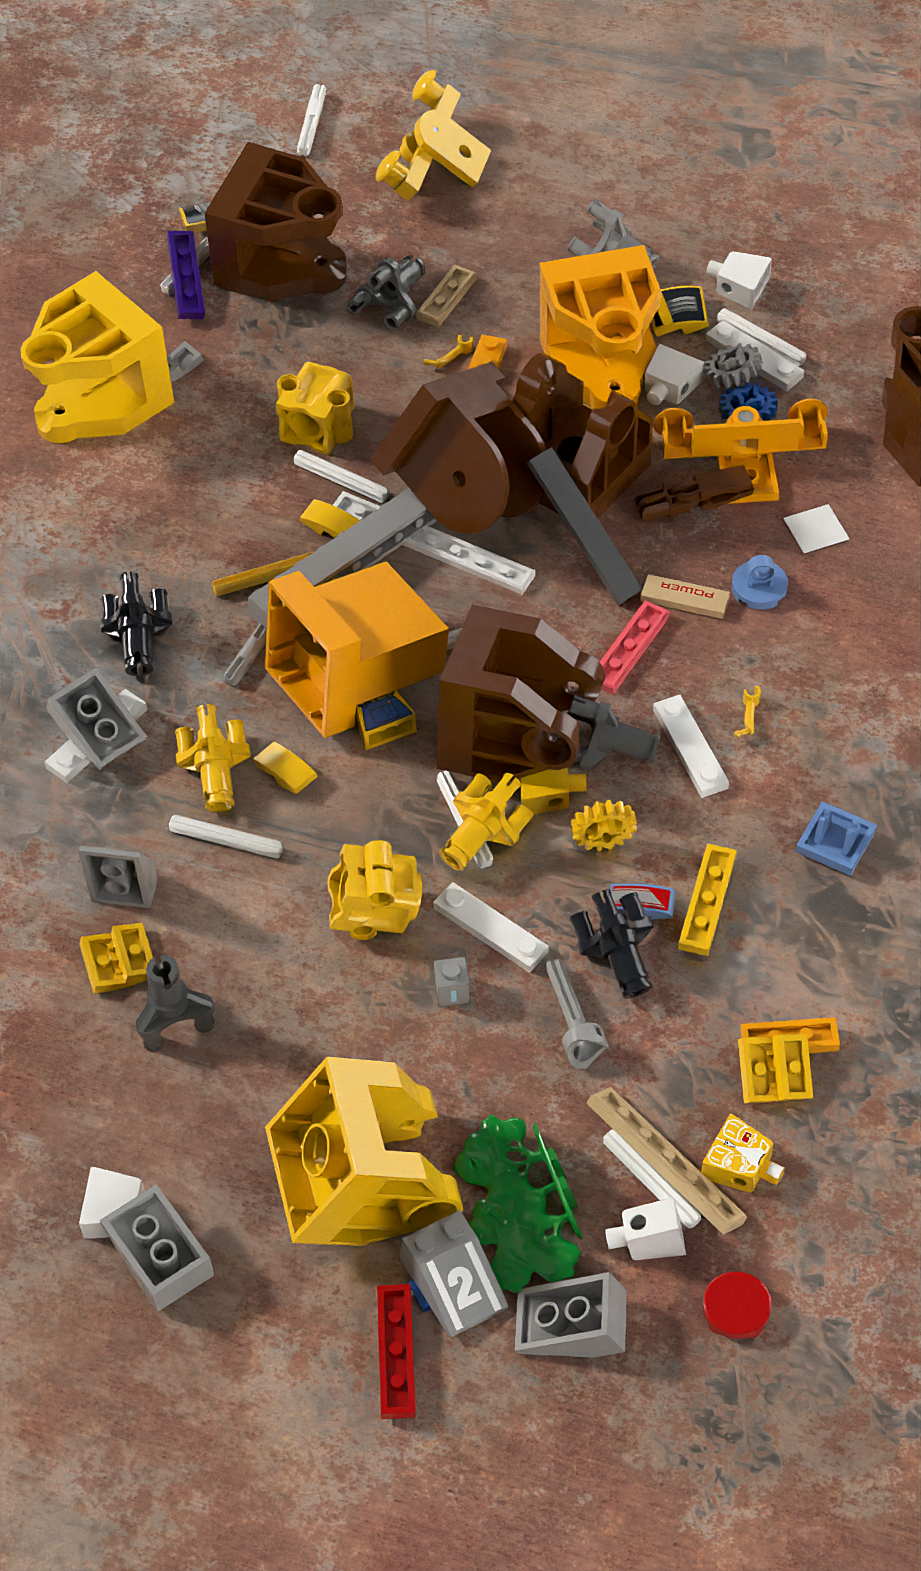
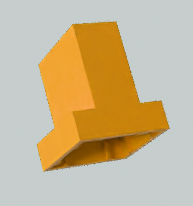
M387 561L316 587L300 571L269 581L265 669L324 738L355 727L356 705L443 673L446 662L449 628Z

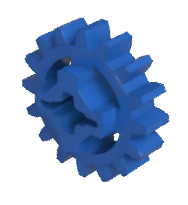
M745 382V386L742 387L740 385L738 387L735 386L734 390L726 388V394H721V401H719V413H721L722 420L728 419L736 408L750 406L758 411L763 421H770L771 418L776 417V411L778 410V399L775 398V392H769L768 386L759 388L760 383L750 385L749 382Z

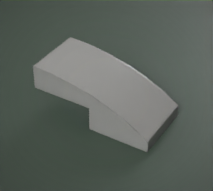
M186 341L167 356L171 382L183 377L204 361L202 355Z

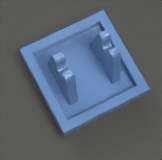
M821 802L798 841L795 852L851 876L873 838L877 825L830 804Z

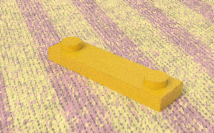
M707 843L678 943L679 950L709 956L737 850Z

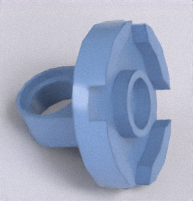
M757 555L737 567L733 573L731 591L734 598L738 602L740 599L742 602L747 603L748 608L766 610L774 608L778 605L779 600L785 598L787 595L788 578L785 571L777 564H774L770 556Z

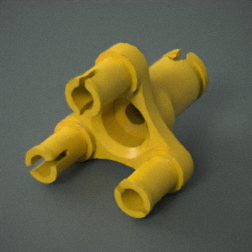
M203 704L196 709L200 727L196 743H194L193 728L180 727L175 730L178 748L176 762L179 768L201 773L204 799L207 801L205 802L206 810L210 812H223L230 810L231 806L235 805L234 798H232L233 788L230 768L251 756L250 747L245 740L244 722L242 720L234 719L225 723L227 740L222 735L221 729L217 726L215 705L207 704L208 715L206 716Z
M505 773L493 791H488L487 793L486 791L492 786L490 784L491 781L482 774H476L465 791L459 792L453 799V804L463 822L446 842L445 849L442 848L439 851L440 857L447 865L459 871L461 869L463 871L466 863L473 859L486 841L512 847L519 840V833L534 815L526 806L518 805L512 815L506 820V802L521 786L520 781L516 777L507 786L513 777L512 774Z

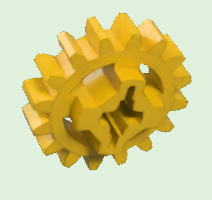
M607 800L605 804L597 801L592 808L584 806L585 812H576V819L571 820L573 840L577 841V846L579 847L585 845L586 850H590L593 847H596L597 851H601L603 847L612 850L615 844L624 845L623 839H632V833L637 832L635 812L631 810L630 805L623 807L622 801L617 802L615 805L611 803V800Z

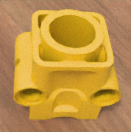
M305 362L297 376L286 374L278 379L276 411L279 416L280 441L292 445H306L315 452L329 456L336 443L343 444L352 439L351 413L355 408L353 379L348 373L330 366Z
M383 840L371 841L365 846L344 844L340 851V863L332 868L328 875V891L332 898V910L329 915L330 929L349 931L350 936L357 940L371 939L377 935V931L403 934L410 920L413 921L416 918L422 898V877L420 872L417 871L415 856L392 854L391 844Z

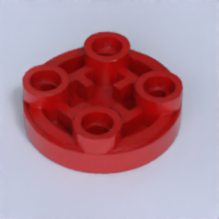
M739 1271L727 1272L713 1279L706 1288L703 1299V1312L710 1330L715 1334H721L732 1339L754 1338L761 1334L762 1329L770 1318L772 1307L770 1293L766 1286L751 1274Z

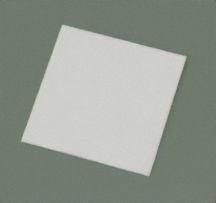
M829 504L783 518L804 553L849 540L848 535Z

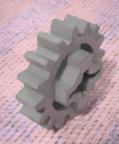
M738 343L733 348L731 345H728L726 350L718 349L716 355L711 354V360L705 361L706 367L704 370L710 384L715 383L717 388L725 384V388H729L733 384L738 387L740 382L748 383L750 382V377L758 376L757 371L762 370L761 364H763L757 347L752 348L751 344L742 347V344Z

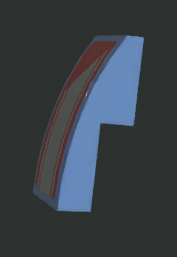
M636 883L610 885L611 894L619 914L626 915L619 899L626 894L637 892L644 913L651 920L673 917L676 897L674 889Z

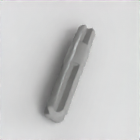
M261 623L258 624L224 673L223 677L226 684L232 687L238 685L266 644L267 628H264Z

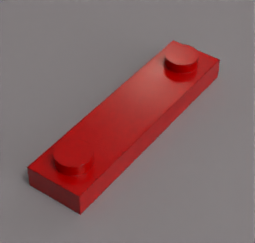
M411 1284L378 1285L377 1309L381 1420L416 1418Z

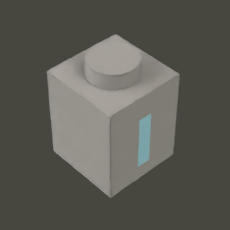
M465 957L434 961L438 1006L470 1003Z

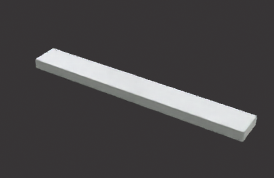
M344 491L333 504V506L346 511L359 520L367 517L380 507ZM429 526L423 527L422 532L413 538L409 537L406 543L403 544V546L521 595L535 577V570Z

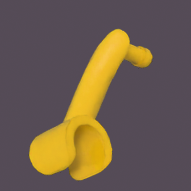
M458 335V346L436 361L424 359L423 364L435 366V369H439L450 363L461 353H471L473 351V337H470L469 341L463 342L462 335Z
M754 686V695H749L746 689L743 691V703L746 705L744 719L746 729L735 731V738L746 734L751 736L754 733L755 706L760 703L761 696L759 686Z

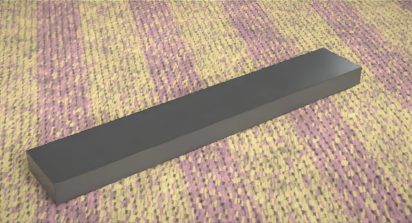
M552 447L527 462L528 467L616 604L623 603L643 590Z

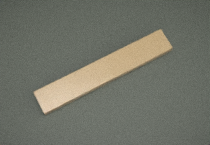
M609 1087L590 1096L586 1104L723 1235L744 1224L747 1216L614 1089Z

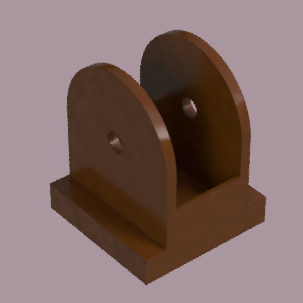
M493 362L423 384L370 458L383 475L396 472L438 522L452 531L463 534L483 531L494 525L500 517H516L525 514L535 508L545 494L527 465L529 460L546 451L544 442L535 427L499 387L506 377Z

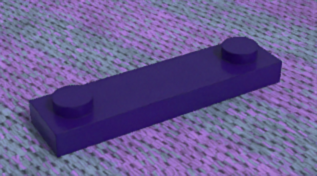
M168 231L167 243L178 319H204L205 309L193 231Z

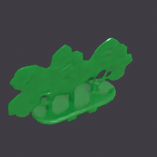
M490 1114L488 1118L482 1120L480 1130L468 1135L467 1140L463 1144V1151L457 1156L453 1165V1171L465 1182L484 1186L488 1190L487 1197L475 1203L472 1210L473 1219L468 1224L476 1234L480 1245L492 1243L498 1247L490 1266L501 1290L508 1289L514 1293L521 1292L522 1288L529 1283L533 1272H537L551 1283L563 1281L574 1276L573 1266L578 1262L581 1251L577 1245L563 1239L560 1234L563 1224L570 1221L579 1239L584 1238L573 1212V1209L579 1206L566 1181V1174L553 1148L548 1149L536 1122L533 1124V1130L540 1147L535 1152L522 1144L527 1129L523 1119L512 1117L507 1120H500ZM517 1141L519 1146H510V1142ZM509 1151L522 1152L520 1153L521 1158L526 1156L527 1160L512 1161L507 1157V1153ZM544 1161L554 1182L539 1189L534 1188L528 1180L529 1168L533 1163ZM526 1165V1169L519 1173V1166ZM555 1190L558 1191L566 1211L561 1216L547 1215L545 1212L546 1195ZM553 1226L554 1232L551 1235H545V1230Z

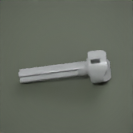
M562 960L548 961L546 963V970L569 1027V1030L562 1038V1045L570 1065L574 1068L586 1069L609 1045L601 1026L596 1023L586 1022Z

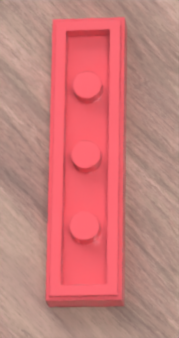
M646 600L642 603L600 661L605 671V680L601 690L614 695L669 619L670 611Z

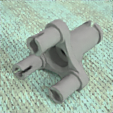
M595 198L589 204L587 213L594 216L597 220L593 221L592 226L603 231L600 241L596 247L592 248L575 236L570 241L567 250L576 256L643 244L631 237V231L628 230V226L623 224V214L616 209H610ZM645 246L651 265L654 262L658 263L660 256L653 254V251Z

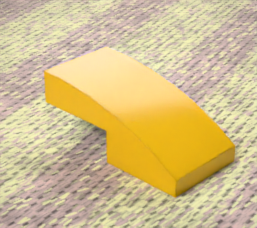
M316 499L311 502L299 518V521L319 535H322L325 531L334 538L360 521L346 511Z
M276 742L270 744L253 758L257 768L273 775L279 786L295 794L299 793L318 777L308 764Z

